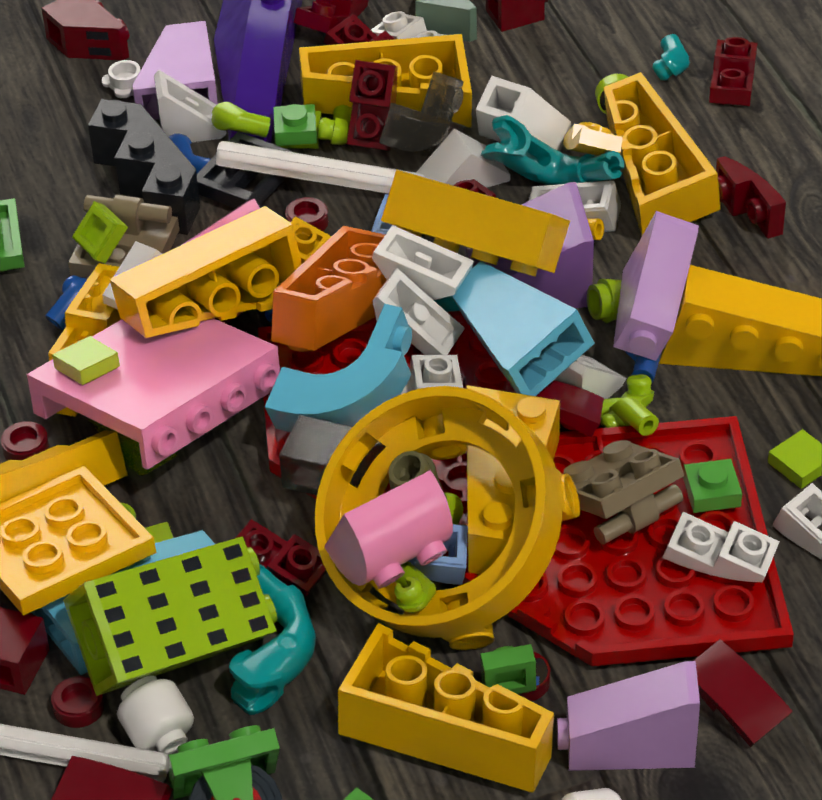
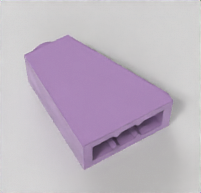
M206 21L166 25L133 83L135 104H141L154 120L159 119L154 74L158 70L213 103L218 104Z
M658 211L655 212L623 269L613 347L654 361L658 359L674 331L699 225Z
M684 661L568 696L567 718H557L558 750H568L569 771L695 768L700 711L696 661Z

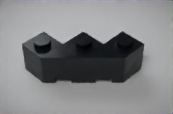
M101 99L88 124L94 164L116 166L120 195L143 198L144 203L171 206L172 216L178 217V234L188 235L200 210L196 168L141 104Z

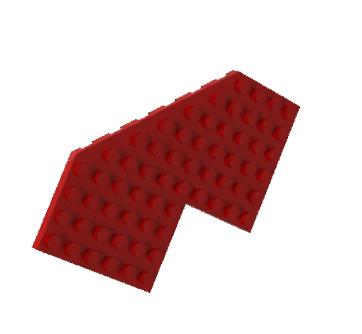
M460 311L447 312L465 328L448 353V355H457L463 388L467 389V385L503 391L506 381L505 376L472 331ZM375 317L315 351H294L285 344L272 342V326L258 327V336L260 339L278 346L280 370L282 367L311 374H328L344 369L359 358L370 340L377 320ZM411 343L404 357L410 367L411 355L424 354ZM269 393L263 398L270 472L317 499L324 470L338 444L348 431L332 435L309 436L276 429L265 409ZM737 416L659 423L657 429L648 436L641 435L632 426L598 428L592 437L577 430L559 432V443L553 462L556 469L564 474V469L569 465L580 461H588L602 454L603 448L608 444L620 440H627L630 443L655 449L658 452L679 458L683 470L684 464L731 459L742 491L741 507L693 513L682 477L653 493L654 495L675 484L683 494L682 502L660 513L659 519L638 532L631 534L627 531L604 545L596 539L593 529L618 513L604 519L580 509L579 517L562 521L555 552L539 582L525 599L506 615L590 666L700 656L719 639L735 652L792 647L794 633L774 557L763 582H746L717 577L695 571L662 558L683 512L729 532L733 522L736 521L768 536ZM379 442L374 445L355 471L350 482L351 485L358 488L368 467L386 446ZM467 452L451 459H432L443 492L457 495L463 504V515L458 525L468 526ZM389 483L383 494L392 490ZM468 529L467 563L463 584L470 582L480 575L468 572Z

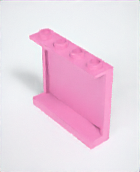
M214 318L200 321L199 326L148 338H145L124 320H120L92 336L94 339L118 352L120 366L85 385H81L56 370L52 359L28 373L27 379L34 414L47 419L67 407L139 442L142 467L148 470L269 394L279 375L280 365L278 346Z

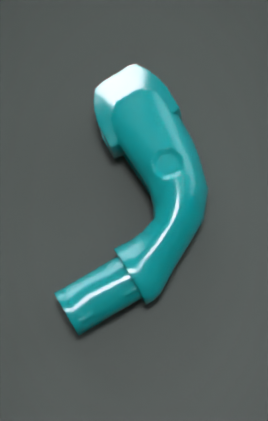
M508 115L496 117L492 121L493 131L498 135L501 144L499 142L489 144L481 153L483 158L502 163L523 177L544 185H558L571 182H599L616 179L623 173L620 169H624L625 165L623 157L615 151H609L598 156L592 154L574 156L562 153L532 136L522 123Z
M259 564L260 575L257 578L263 595L268 594L272 599L277 613V622L284 630L254 652L248 649L236 654L230 662L229 670L235 679L231 688V699L249 715L258 714L273 706L283 695L284 688L309 663L313 657L316 642L315 630L300 589L294 585L287 586L262 564Z

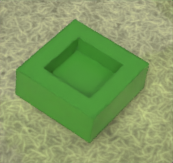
M291 104L273 107L276 146L317 143L315 104Z
M731 459L684 464L683 479L693 513L741 507L742 491Z
M531 644L518 647L504 646L491 652L480 653L482 684L488 687L499 684L516 694L536 690V660Z

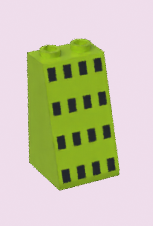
M243 536L85 582L63 600L97 696L128 686L144 677L157 676L264 639L276 632L274 623L277 621V613L274 603L268 594L263 595L257 578L260 575L258 558L251 547H246Z

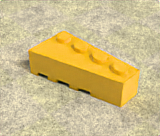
M462 34L299 48L303 105L315 104V111L333 114L334 109L340 105H347L352 108L353 103L349 102L353 72L355 60L398 66L394 120L462 127L472 126V89Z
M640 72L603 87L609 129L615 135L623 137L620 155L623 157L625 165L622 172L641 236L644 234L656 211L687 222L695 221L719 211L718 173L644 75Z
M397 169L381 218L382 222L397 226L416 236L422 237V235L432 237L434 238L433 243L455 253H458L460 246L473 249L471 258L497 265L499 257L511 260V270L536 277L538 269L555 273L570 224L569 220L551 213Z
M264 206L110 278V283L120 318L145 338L196 327L199 326L200 321L218 318L220 321L236 318L237 313L257 309L260 312L273 309V291L302 263L293 224Z
M690 265L674 331L662 350L659 364L822 376V298Z
M467 385V389L485 394L513 412L539 437L552 459H554L559 443L560 400ZM486 419L484 425L500 432L516 447L521 441V438L510 424L508 431H506L489 419ZM467 445L468 572L481 575L495 562L507 544L514 524L515 496L510 478L500 462L488 452Z
M380 623L376 625L338 689V734L531 793H534L551 759L553 712L499 684L488 687L476 681L473 677V671L458 663L451 668L431 657V649L415 641L409 646L393 638L392 629Z

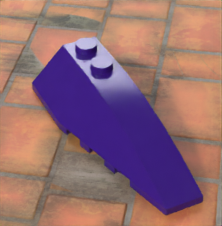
M223 0L214 36L223 102H231L247 112L270 117V126L266 138L251 134L246 135L273 144L275 136L273 107L281 106L298 25L294 23L296 9L302 5V0ZM227 130V131H228L229 140H230L238 131Z

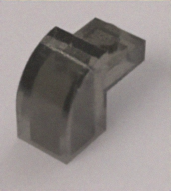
M433 71L421 112L391 103L379 143L413 154L431 156L453 129L464 133L466 126L452 122L454 113L459 110L463 101L462 86L464 81Z

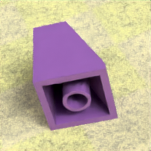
M571 182L522 204L523 206L551 213L570 221L555 273L538 269L536 277L511 270L512 261L499 257L497 265L484 263L573 308L588 307L587 290L593 284L594 240L577 183ZM465 247V257L474 260V267L480 260L471 258L473 249Z

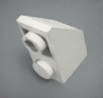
M491 76L476 107L479 135L499 142L501 141L496 132L493 131L492 121L494 118L504 115L518 120L532 136L558 151L562 148L565 134L571 128V121L531 88Z

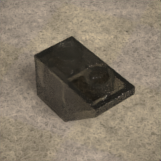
M299 415L279 454L282 488L317 495L324 470L332 454L352 426ZM379 442L374 445L355 471L350 482L351 485L354 487L359 486L370 464L386 446Z

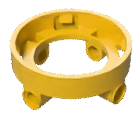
M451 386L426 387L400 394L385 401L361 418L341 440L324 470L319 485L315 506V534L318 550L328 575L340 592L359 609L403 633L430 638L441 637L449 642V646L452 649L456 650L477 649L486 647L494 642L492 623L519 605L539 582L555 552L562 521L579 517L580 502L571 476L567 473L562 474L556 469L552 457L539 437L500 402L470 389ZM486 419L498 424L506 431H508L510 424L521 438L517 447L500 432L484 425ZM379 442L386 446L370 464L358 488L351 485L350 482L355 471L374 445ZM467 445L482 449L494 456L510 478L515 496V518L510 537L503 551L495 562L475 579L454 588L436 590L434 597L420 612L408 613L404 611L403 614L384 610L388 607V604L382 602L369 592L373 586L381 595L397 604V597L394 593L396 582L378 589L374 580L358 586L349 581L332 561L324 546L342 516L383 494L389 483V467L398 455L407 451H416L429 456L431 459L444 460L463 455L467 452Z

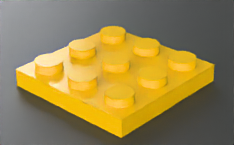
M85 466L0 503V589L23 616L72 593L85 582L108 576L157 553L154 537Z

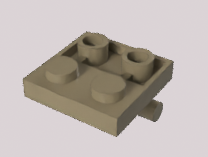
M86 195L84 200L85 212H88L94 201L104 204L128 227L107 260V265L120 267L135 241L157 249L162 254L171 250L179 232L178 217L172 216L171 206L144 203L143 198L115 195L114 198ZM77 244L68 262L70 275L89 278L98 263H105L93 259L79 244Z
M627 440L610 443L603 448L602 454L588 461L573 463L564 469V474H569L576 486L581 510L604 519L618 513L593 529L596 539L603 545L627 531L631 534L638 532L659 519L660 513L683 501V494L675 484L653 495L656 491L684 477L680 459L658 452L655 449L630 443Z

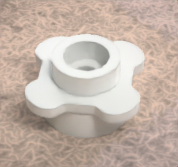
M131 60L115 62L109 67L108 74L102 77V85L114 90L115 96L118 98L133 96V83L141 70L139 64Z

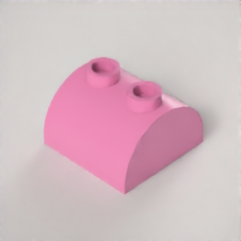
M430 470L342 516L324 547L340 572L353 584L361 586L374 580L378 589L386 587L405 574L401 567L402 564L416 557L420 565L425 566L437 560L448 551L443 543L452 536V516L446 497L432 471Z

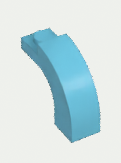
M384 304L365 350L358 359L344 369L328 374H311L282 367L265 405V409L275 428L309 436H324L346 432L371 410L385 401L400 395L412 375L404 357L411 345L412 329L409 327L402 307Z

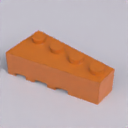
M342 226L273 291L271 341L285 344L294 351H315L375 318L373 299L387 279L373 261L372 256L386 234Z

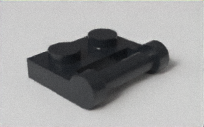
M237 132L228 141L292 152L241 132ZM215 155L197 173L199 195L236 209L247 201L255 199L258 206L262 208L264 207L263 203L287 177L267 174L250 192L245 190V187L259 172L218 166Z

